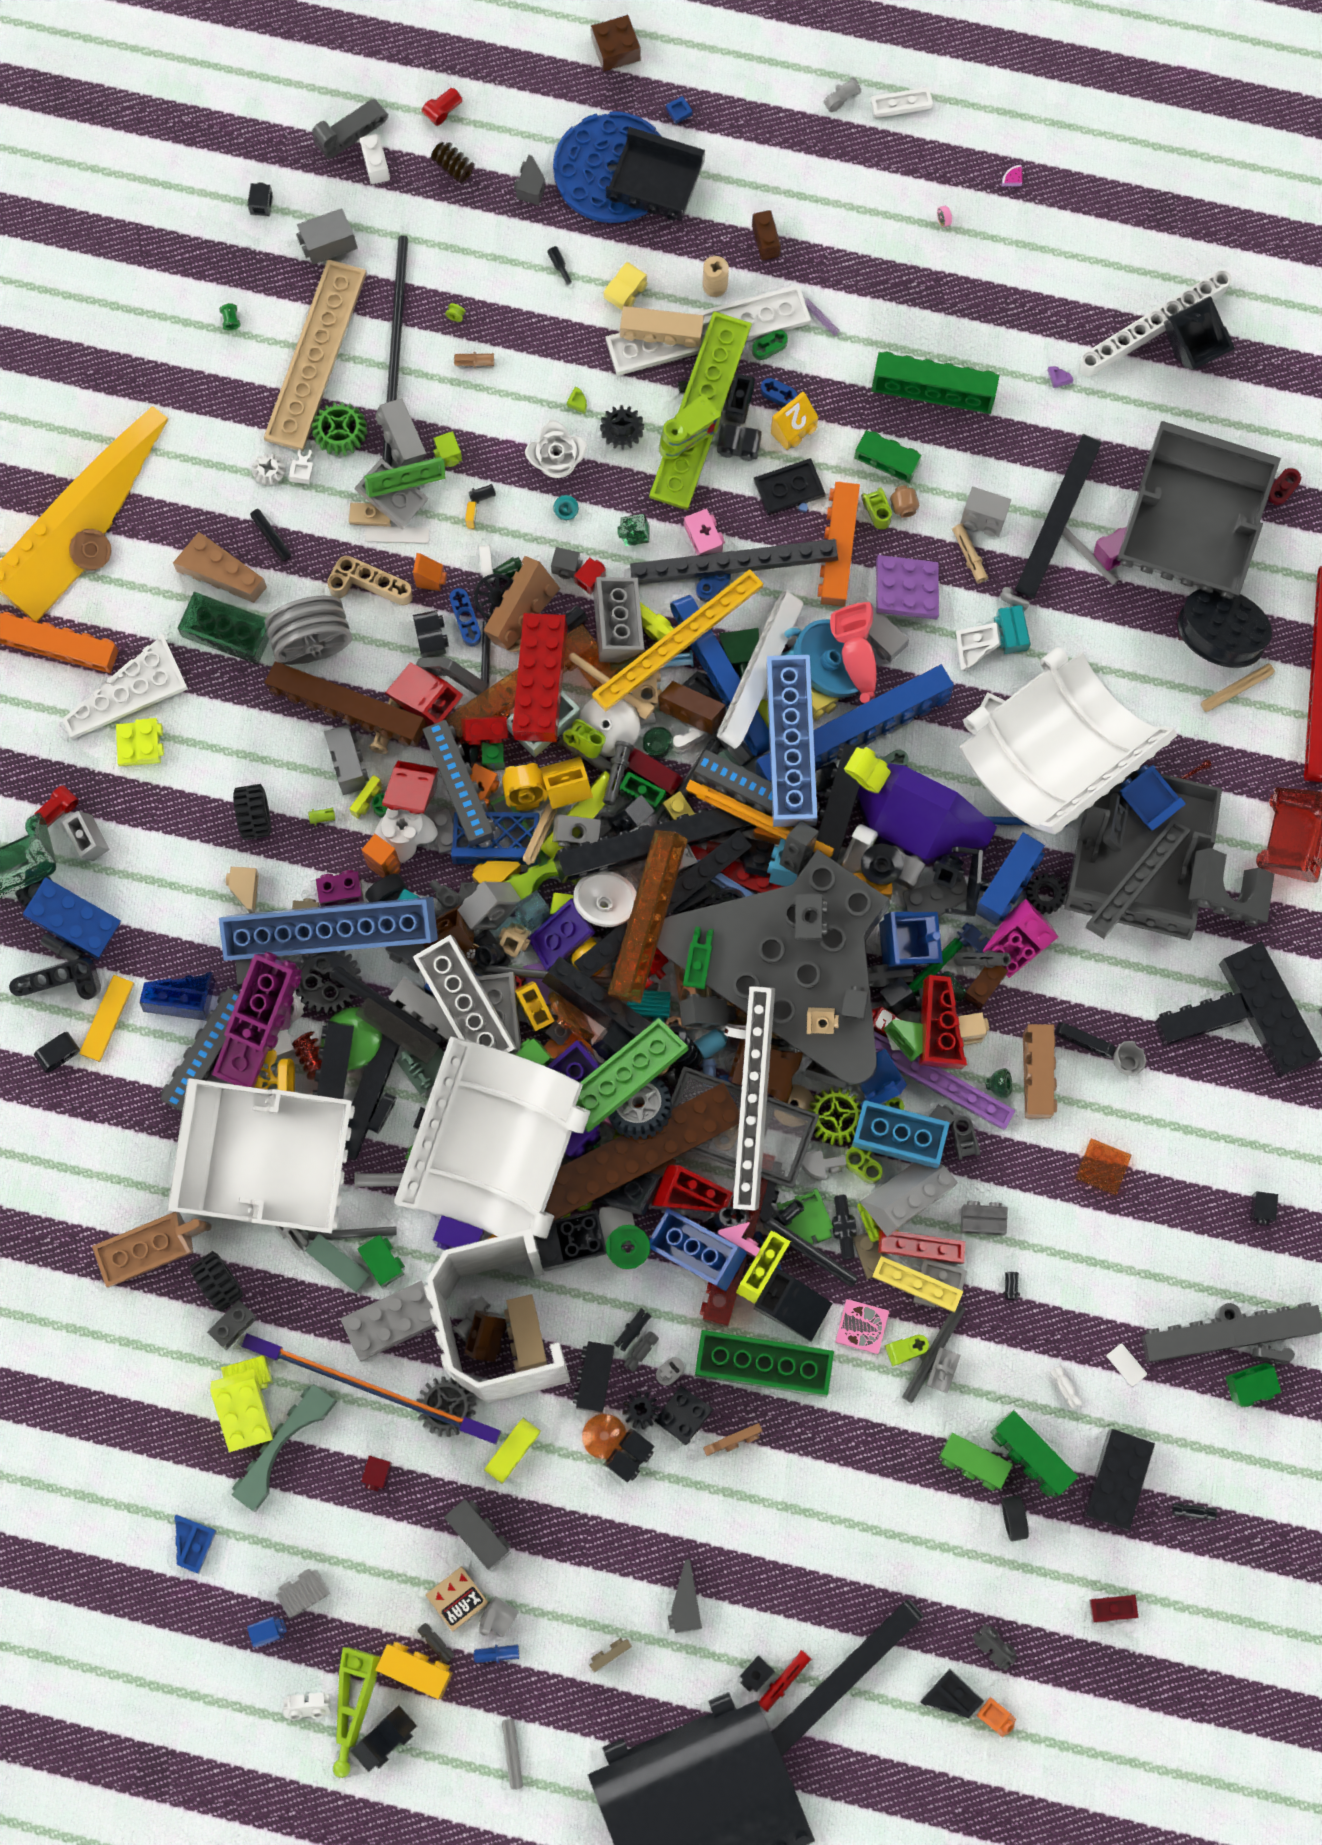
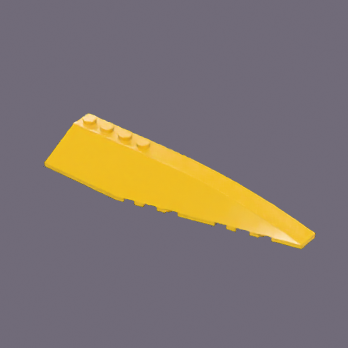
M152 406L95 458L0 560V595L29 618L35 620L36 623L84 571L70 557L69 546L72 538L78 532L85 529H95L104 535L110 529L113 523L112 520L121 509L133 486V481L142 470L145 459L149 457L154 442H157L169 420L165 415Z

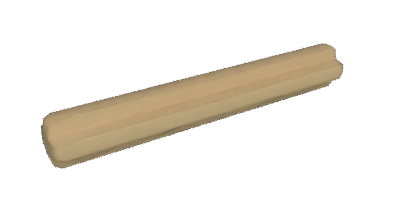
M1266 664L1203 700L1200 705L1205 712H1208L1273 675L1275 670L1271 664Z
M549 803L545 807L523 856V861L527 865L535 862L559 809H552Z

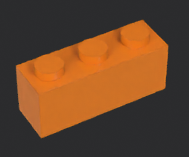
M374 834L361 849L367 866L382 878L390 874H399L401 864L395 848L377 834Z

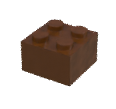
M629 15L591 25V39L603 72L641 61V48Z

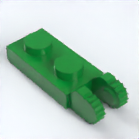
M696 926L693 941L690 943L683 986L705 990L713 949L714 929L708 930L706 945L698 944L701 936V927Z

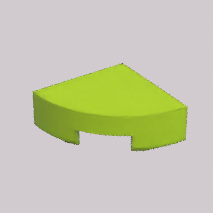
M575 386L566 403L567 407L585 414L587 410L586 398L582 390Z

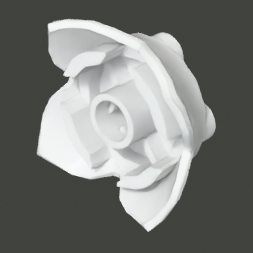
M551 419L542 427L538 441L528 444L525 455L530 463L542 470L544 474L553 478H563L571 474L575 466L583 459L587 450V442L580 436H570L563 424ZM558 451L559 456H554V452Z
M388 808L384 817L379 821L375 834L394 847L399 861L404 863L416 853L418 844L432 842L438 836V831L434 822L423 813L411 814L407 810H390Z

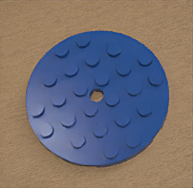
M611 111L609 114L588 116L582 119V122L576 126L570 127L563 135L554 154V180L561 197L573 210L586 218L604 223L627 222L648 213L646 210L634 209L627 204L614 203L606 198V186L610 185L615 170L610 171L608 166L610 164H618L627 141L629 127L661 136L648 121L633 114Z

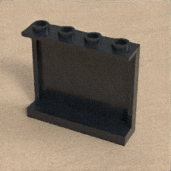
M629 127L627 141L610 185L606 186V198L614 203L620 202L634 209H643L650 214H659L669 220L682 222L705 161V150Z

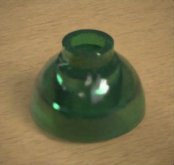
M1007 1068L999 1069L991 1077H987L986 1089L991 1090L1000 1098H1008L1012 1092L1010 1071Z

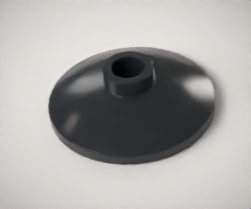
M873 845L864 852L861 858L862 873L866 879L874 884L887 885L893 883L902 874L903 858L900 852L890 845ZM883 864L886 868L880 870L878 865Z

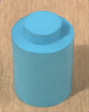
M715 1028L693 1043L700 1051L702 1058L706 1060L726 1047L727 1037L722 1030L718 1031Z

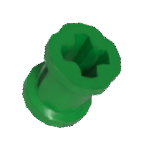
M228 303L219 308L224 321L222 323L223 329L235 330L241 326L236 314L238 310L237 305Z

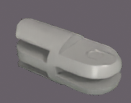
M275 1226L283 1238L287 1237L296 1250H303L299 1241L305 1247L308 1246L309 1241L301 1229Z

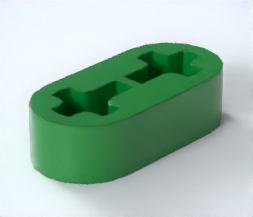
M776 330L756 340L752 347L753 356L758 360H765L782 351L787 346V334L782 330ZM775 338L782 339V343L775 342ZM758 347L765 348V352L758 351Z

